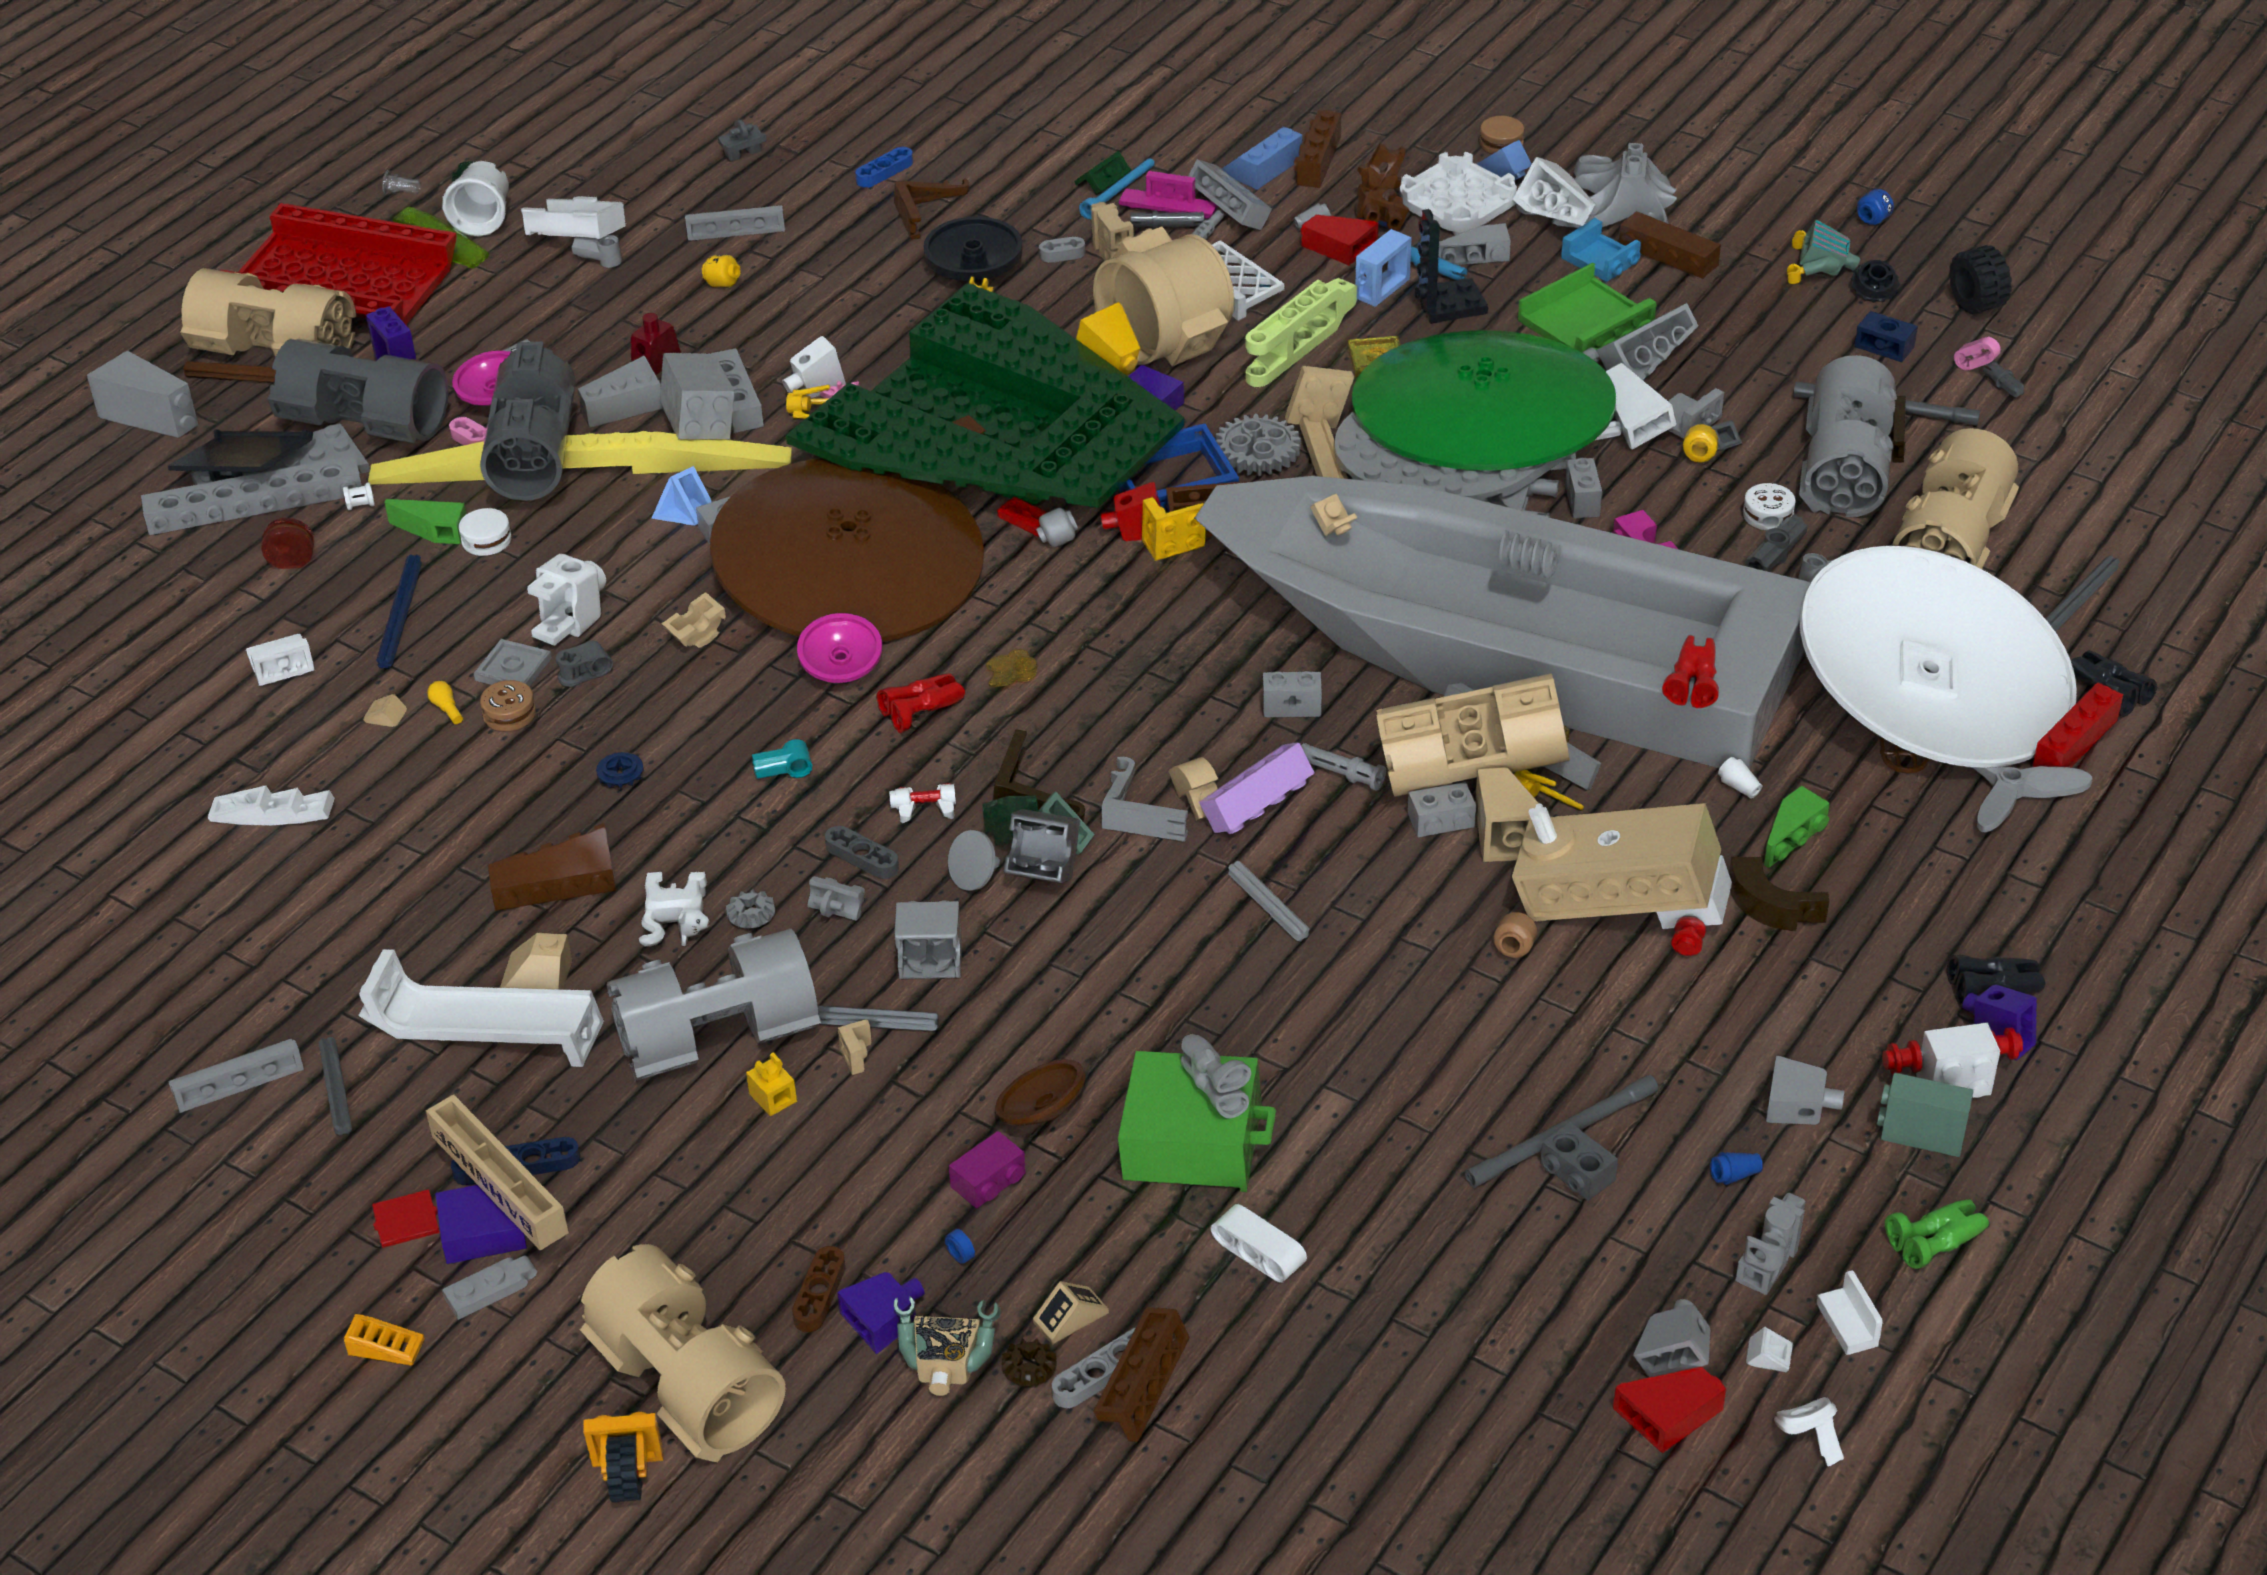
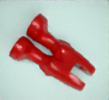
M1688 635L1681 647L1678 661L1674 664V673L1669 674L1663 682L1662 692L1669 701L1683 706L1688 700L1690 679L1695 677L1696 682L1692 689L1691 704L1695 708H1704L1715 703L1719 696V687L1714 680L1717 673L1715 668V641L1713 638H1707L1704 647L1695 646V636Z
M951 673L916 680L907 686L881 689L877 692V703L882 715L885 717L891 715L894 728L899 733H902L911 728L913 714L921 710L933 711L953 705L964 698L965 689L960 683L956 682L955 677Z

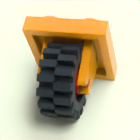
M635 1412L628 1416L611 1417L600 1415L594 1419H584L583 1432L593 1467L601 1466L603 1481H607L611 1503L641 1500V1477H647V1462L664 1461L663 1445L656 1414Z

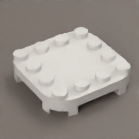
M1447 152L1439 155L1438 164L1414 178L1408 174L1401 178L1400 197H1402L1403 205L1420 217H1422V210L1430 209L1433 213V220H1437L1440 227L1453 231L1454 235L1484 225L1516 205V202L1513 200L1517 192L1515 177L1510 173L1500 177L1474 164L1473 154L1464 152L1463 157H1449Z

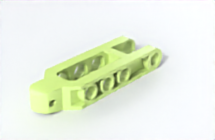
M1340 278L1326 284L1316 280L1248 332L1245 337L1247 352L1260 356L1254 359V362L1246 368L1245 381L1247 384L1254 387L1268 385L1336 332L1344 315L1356 305L1357 285Z

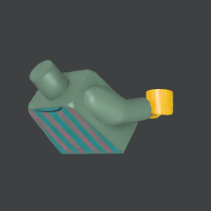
M1815 219L1807 233L1799 230L1792 238V247L1794 249H1802L1800 264L1803 266L1800 267L1797 264L1789 265L1787 268L1788 283H1799L1801 281V274H1806L1807 276L1824 272L1835 276L1843 266L1854 271L1859 264L1860 257L1849 252L1850 239Z

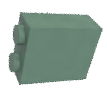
M1894 1073L1892 1084H1885L1881 1104H1885L1887 1107L1881 1106L1877 1126L1883 1127L1881 1140L1960 1157L1974 1089Z

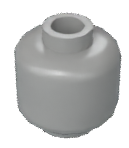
M1056 508L1039 517L1040 527L1036 528L1042 543L1048 541L1049 545L1054 548L1075 538V531L1078 530L1069 510L1065 512L1062 508Z

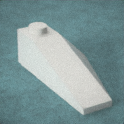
M1538 157L1535 158L1513 198L1525 211L1581 226L1585 224L1595 206V203L1570 174L1558 164Z

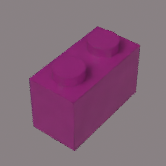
M999 1131L949 1165L950 1187L976 1209L985 1202L993 1200L999 1192L1012 1183L1018 1182L1026 1174L1024 1151Z

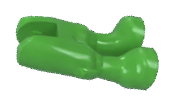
M1966 1199L1929 1212L1919 1221L1913 1223L1910 1222L1905 1214L1895 1212L1886 1217L1885 1229L1893 1249L1896 1252L1903 1250L1905 1263L1909 1267L1918 1269L1928 1265L1932 1257L1937 1253L1952 1251L1958 1248L1959 1245L1982 1233L1989 1226V1221L1982 1213L1973 1214L1976 1206L1971 1199Z

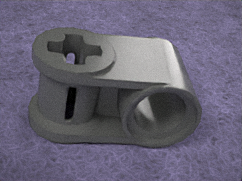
M588 641L582 645L562 650L556 655V663L560 667L558 681L566 687L577 686L582 682L602 677L613 667L611 657L597 641Z

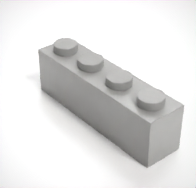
M1686 303L1599 348L1597 352L1606 370L1622 363L1640 379L1644 380L1671 354L1675 347L1679 346L1698 327V324Z

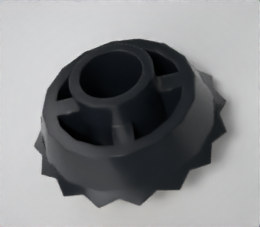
M1870 260L1858 265V268L1853 271V276L1851 277L1853 282L1852 288L1864 300H1871L1873 303L1876 301L1884 302L1886 299H1892L1893 295L1898 293V287L1900 286L1899 276L1887 262Z

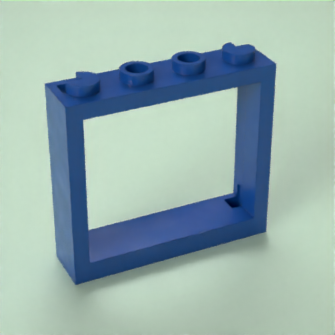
M1206 424L1181 429L1145 463L1201 451L1216 476L1174 487L1239 482L1237 473ZM1129 478L1119 490L1123 493L1134 489L1135 486ZM1165 488L1157 490L1160 505L1166 512Z

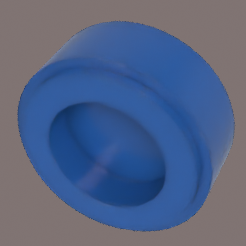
M955 1229L945 1236V1245L957 1262L964 1264L975 1257L974 1247L962 1230Z

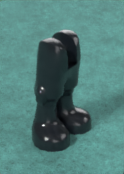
M2088 650L2082 657H2075L2071 660L2075 677L2092 687L2098 682L2124 694L2119 715L2123 717L2128 716L2133 711L2136 703L2144 706L2150 703L2156 694L2157 682L2144 674L2132 672L2121 663L2110 660L2096 652Z
M1951 955L1947 963L1948 981L1950 984H1956V1001L1961 1008H1963L1964 999L1969 993L1978 995L1981 992H1985L1992 985H2000L2025 994H2032L2042 991L2046 984L2043 975L2039 973L2040 967L2036 960L2002 957L1980 959L1966 955Z

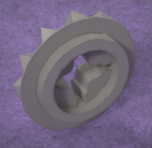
M752 889L750 893L745 894L740 891L739 897H731L730 904L726 905V912L732 924L741 928H756L766 924L773 918L775 905L773 897H767L765 891L757 894Z

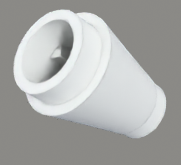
M1734 757L1727 759L1718 771V775L1723 783L1751 799L1757 796L1763 787L1741 759L1737 760Z

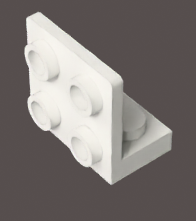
M295 634L246 649L259 686L275 683L279 680L303 675L315 670L309 644L306 638H302L301 634Z

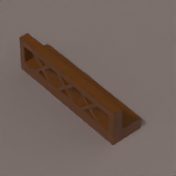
M1146 1307L1093 1410L1098 1421L1119 1422L1128 1441H1139L1190 1338L1176 1309ZM1173 1333H1174L1175 1336H1176V1339H1175L1174 1343H1173ZM1135 1410V1420L1133 1422L1131 1416Z

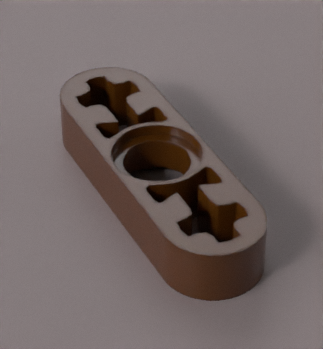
M826 1246L819 1249L814 1255L792 1308L794 1325L802 1332L816 1331L825 1321L846 1269L844 1253L838 1247ZM830 1263L828 1267V1273H826L824 1265H828ZM817 1284H824L828 1287L825 1292L819 1294L810 1291ZM810 1304L813 1305L814 1313H810L808 1317H803L808 1315Z

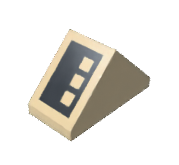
M1060 1281L1034 1316L1033 1323L1053 1345L1108 1314L1109 1309L1090 1287Z

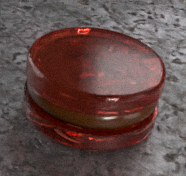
M293 518L276 519L269 523L263 532L262 554L267 562L277 568H301L312 558L314 534L310 527L300 520Z

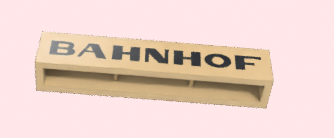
M454 1094L426 1110L434 1140L540 1251L568 1234L563 1206Z

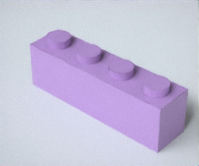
M1299 742L1285 744L1199 801V804L1214 833L1227 832L1228 834H1233L1244 827L1243 822L1247 819L1252 820L1264 814L1266 806L1269 804L1274 805L1286 798L1285 793L1289 790L1294 791L1303 787L1307 783L1305 779L1315 772Z

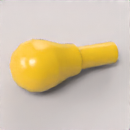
M435 681L429 685L427 690L429 701L446 712L453 724H460L463 721V716L455 706L456 703L451 686L445 681Z

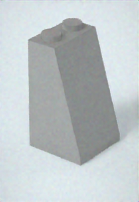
M128 350L87 374L97 414L102 419L177 438L198 426L188 383Z

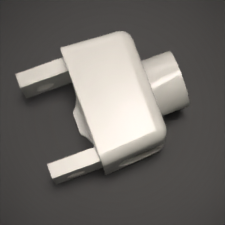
M558 554L536 569L537 579L528 585L527 589L528 594L534 595L539 599L540 619L542 622L531 630L533 638L555 646L568 634L579 637L601 617L599 591L606 586V576L596 563L582 561L566 554Z

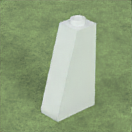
M1620 363L1606 371L1616 391L1614 416L1620 422L1622 433L1632 450L1676 425L1672 404L1624 364Z

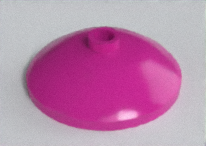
M490 351L465 361L453 376L452 384L456 395L461 400L473 405L491 406L498 367L500 363L510 356L511 352Z
M847 613L830 614L818 618L803 630L797 643L798 659L805 671L819 680L832 683L850 682L865 676L877 665L882 654V639L877 628L865 618Z

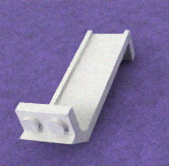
M382 950L359 993L364 1006L358 1016L396 1039L562 1044L564 1053H566L571 1066L583 1067L604 1022L591 990L424 986L413 982L406 976L395 950Z

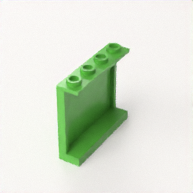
M1591 263L1520 299L1518 321L1542 337L1560 342L1580 352L1591 347L1597 351L1599 348L1654 320L1657 302L1648 298L1636 304L1594 277L1595 264Z

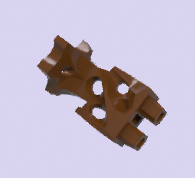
M1379 143L1371 160L1366 164L1358 166L1357 170L1361 175L1362 184L1359 185L1357 191L1359 197L1357 218L1376 221L1379 225L1395 231L1401 230L1409 208L1403 205L1402 197L1397 196L1394 189L1401 186V178L1397 175L1405 157L1406 149L1404 147L1390 150L1385 145ZM1382 162L1387 163L1385 170H1379Z

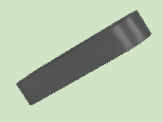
M834 826L826 831L825 844L829 853L881 879L892 878L899 872L898 855L894 851L844 826ZM861 849L869 851L865 855L855 854L857 850Z

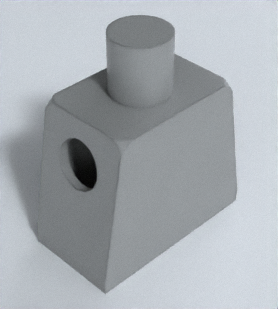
M1776 1056L1766 1122L1816 1125L1820 1123L1822 1107L1842 1110L1845 1091L1825 1088L1827 1077L1825 1069L1782 1056Z
M1686 1299L1677 1300L1673 1309L1656 1313L1650 1317L1633 1356L1649 1377L1708 1365L1710 1327L1692 1302Z

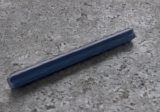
M417 554L415 556L408 555L404 564L376 658L378 667L381 669L383 667L389 669L395 658L422 565L421 557Z

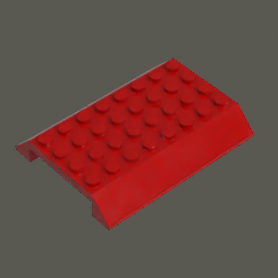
M280 203L269 216L273 233L238 272L221 271L253 274L258 277L265 290L276 289L282 293L292 284L319 285L326 289L343 291L352 298L356 317L367 319L366 314L375 312L379 308L390 306L407 325L449 273L457 234L455 232Z

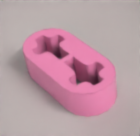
M1984 337L1963 345L1956 351L1954 360L1959 368L1971 370L1992 362L1999 356L2001 348L1994 338Z
M467 417L455 418L449 423L451 438L462 445L483 442L485 439L486 428Z

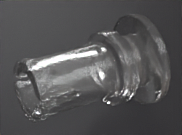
M386 170L382 181L384 194L391 190L393 193L400 191L418 195L420 191L417 189L421 188L420 180L400 177L399 174L392 176L390 170Z

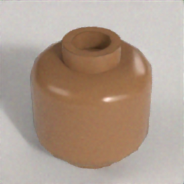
M1512 912L1506 914L1500 920L1494 933V944L1497 950L1510 958L1525 956L1535 942L1537 926L1528 915Z

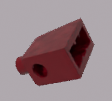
M647 313L642 317L643 326L631 335V362L645 355L655 375H658L662 371L663 353H681L674 327L670 323L659 320L657 314Z

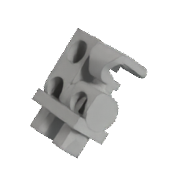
M1787 1193L1782 1200L1776 1197L1772 1198L1765 1214L1761 1240L1752 1236H1747L1744 1254L1738 1263L1736 1282L1762 1294H1768L1786 1266L1789 1256L1794 1257L1798 1251L1806 1201L1803 1198L1791 1193ZM1751 1247L1758 1248L1755 1254L1751 1252Z

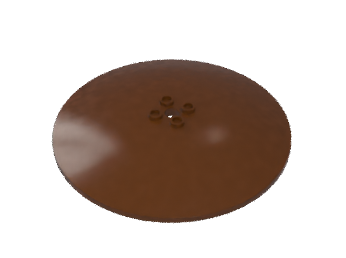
M821 458L800 461L773 469L754 478L737 490L726 501L716 516L710 537V557L718 581L734 602L758 620L776 629L800 637L803 630L818 618L830 614L847 613L860 616L871 622L879 631L882 642L914 635L929 629L956 612L972 594L980 579L983 569L984 546L980 529L972 514L955 495L940 484L902 478L900 473L886 471L883 475L876 474L874 469L862 467V471L851 470ZM844 529H851V530H854V531H850V532H849V531H844Z

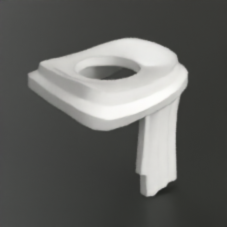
M1822 1397L1806 1405L1777 1412V1416L1774 1417L1775 1424L1785 1433L1799 1434L1815 1428L1821 1456H1824L1827 1466H1831L1844 1459L1833 1424V1416L1836 1414L1837 1409L1828 1398Z

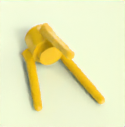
M830 385L793 390L792 393H788L786 399L787 412L793 413V418L806 419L809 414L805 412L810 411L811 405L823 404L828 400L811 399L810 396L806 395L829 390Z
M1528 770L1515 772L1514 776L1533 797H1536L1539 791L1569 806L1583 810L1584 806L1542 785L1555 787L1557 784L1555 781L1533 774Z

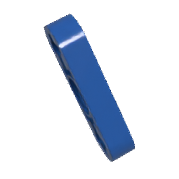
M898 147L857 168L855 171L857 185L865 188L872 187L913 165L912 150L907 147Z

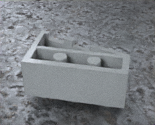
M645 355L578 388L581 412L589 428L663 408L660 403V382Z

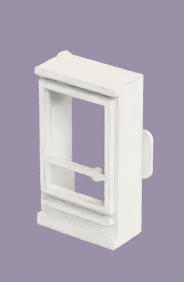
M578 196L574 197L573 200L547 199L548 211H545L544 208L521 209L525 235H532L537 232L538 235L601 239L626 226L623 202L597 201V197Z

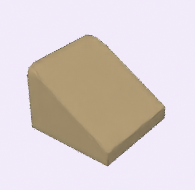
M391 694L375 700L363 720L366 723L395 727L399 724L407 708L395 694Z

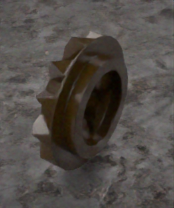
M1022 1338L1021 1342L1017 1345L1010 1343L1008 1351L1002 1353V1371L1008 1380L1020 1386H1036L1046 1382L1052 1377L1057 1367L1056 1353H1053L1049 1343L1041 1344L1038 1338L1033 1342H1026ZM1023 1357L1027 1359L1035 1357V1364L1031 1362L1023 1364Z

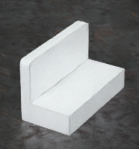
M1854 1271L1845 1272L1843 1288L1819 1294L1816 1304L1845 1354L1849 1355L1878 1347L1883 1320Z

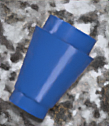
M1720 1152L1711 1159L1710 1169L1712 1177L1717 1183L1729 1185L1760 1173L1763 1169V1163L1758 1153Z

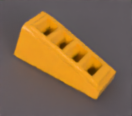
M355 1314L344 1337L348 1355L413 1366L425 1340L423 1334L360 1314ZM375 1338H379L377 1343L373 1342ZM389 1340H393L391 1347L387 1346ZM403 1342L408 1343L404 1352L400 1351Z

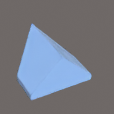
M694 466L669 478L652 519L693 526L698 524L696 507L711 503L712 500Z

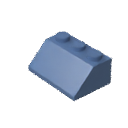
M1282 127L1223 167L1222 170L1236 181L1258 190L1294 165L1295 157H1299L1302 134L1290 128Z

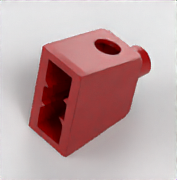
M1155 482L1115 495V511L1101 514L1103 529L1119 527L1124 541L1142 540L1143 500L1153 497L1159 507H1161Z

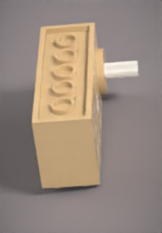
M1705 803L1550 817L1547 808L1543 807L1542 804H1536L1535 808L1529 809L1531 819L1528 821L1512 878L1526 914L1533 921L1708 907L1721 846Z

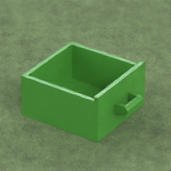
M1136 1051L1118 1135L1123 1180L1240 1187V1192H1247L1255 1144L1268 1145L1271 1143L1276 1110L1273 1107L1261 1106L1258 1058L1220 1056L1222 1064L1230 1060L1243 1061L1251 1069L1250 1080L1245 1086L1239 1088L1249 1098L1248 1108L1244 1113L1235 1118H1225L1215 1110L1210 1103L1208 1095L1196 1086L1193 1078L1182 1066L1180 1061L1184 1054ZM1259 1119L1267 1120L1265 1131H1257Z

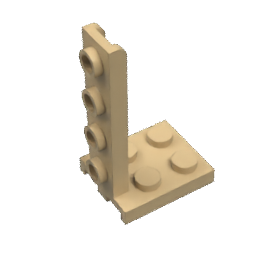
M1302 366L1285 419L1287 423L1300 425L1317 476L1348 479L1346 472H1342L1337 464L1335 441L1330 428L1336 429L1354 379L1352 371Z

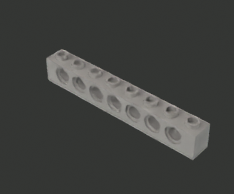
M351 455L141 495L148 533L149 535L342 499L345 498L343 487L347 486L350 489L361 487L362 484L356 456Z

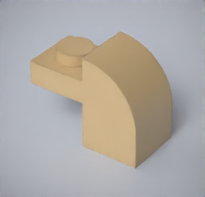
M1200 757L1174 766L1169 770L1178 797L1187 796L1196 821L1206 818L1199 801L1218 789L1215 783L1218 777L1213 767L1205 758Z

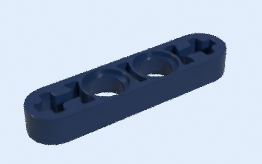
M570 1137L504 1146L532 1175L571 1169L579 1163L581 1157L577 1141ZM568 1151L567 1155H562V1152ZM536 1154L540 1156L539 1160L532 1163L524 1161L529 1155ZM453 1159L451 1161V1170L454 1181L461 1185L476 1184Z

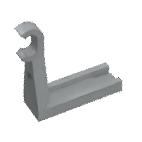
M1117 757V767L1120 770L1125 769L1126 771L1118 772L1115 770L1111 772V782L1113 784L1102 803V828L1185 842L1188 835V830H1186L1188 811L1124 801L1135 774V762L1128 757Z

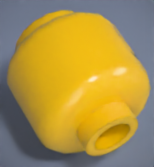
M712 255L702 267L703 278L711 287H732L737 282L741 273L739 264L730 255Z
M1697 424L1686 432L1683 441V451L1691 461L1697 463L1706 462L1716 454L1718 435L1713 428L1705 424Z

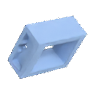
M1390 229L1356 256L1355 285H1357L1358 300L1376 307L1410 279L1412 237ZM1388 262V269L1382 273V266Z

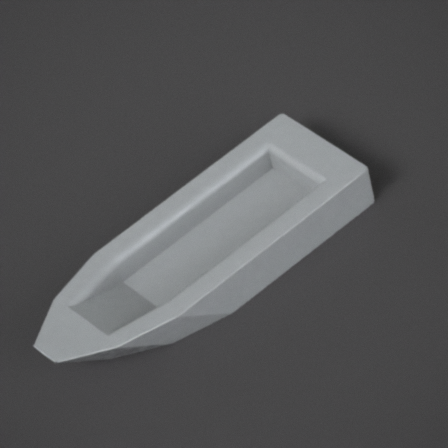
M1320 476L1217 485L1194 518L1341 649L1429 691L1445 695L1449 684L1463 683L1473 690L1493 687V685L1552 673L1564 727L1720 768L1727 759L1734 757L1737 760L1741 759L1750 770L1804 653L1799 619L1801 605L1811 582L1420 485ZM1337 493L1348 516L1355 513L1357 519L1350 524L1352 529L1346 533L1337 536L1334 532L1325 536L1310 507L1314 503ZM1505 530L1509 531V540H1512L1515 534L1518 533L1520 534L1521 543L1529 536L1531 537L1532 546L1537 539H1541V548L1543 549L1548 542H1552V551H1555L1560 545V559L1554 574L1550 578H1544L1542 573L1533 575L1531 570L1528 573L1522 572L1521 566L1517 570L1512 569L1510 564L1507 567L1501 566L1498 558V548ZM1688 635L1695 636V646L1704 647L1707 638H1713L1715 641V668L1717 673L1714 680L1719 687V696L1715 703L1704 708H1695L1691 704L1692 689L1696 682L1695 677L1690 679L1688 700L1683 706L1672 703L1662 692L1663 682L1669 674L1674 673V664L1678 661L1681 647Z

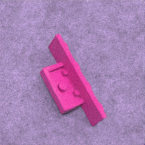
M1148 171L1146 175V191L1126 188L1119 200V205L1130 208L1157 210V212H1204V219L1210 218L1218 208V205L1213 201L1195 199L1194 177Z

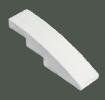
M261 786L215 797L208 814V819L211 822L238 825L305 823L328 819L335 798L330 790L303 796L298 788L272 794L267 786Z

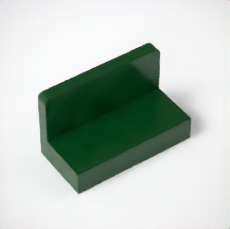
M1118 150L1074 182L1078 185L1086 179L1097 195L1132 170Z

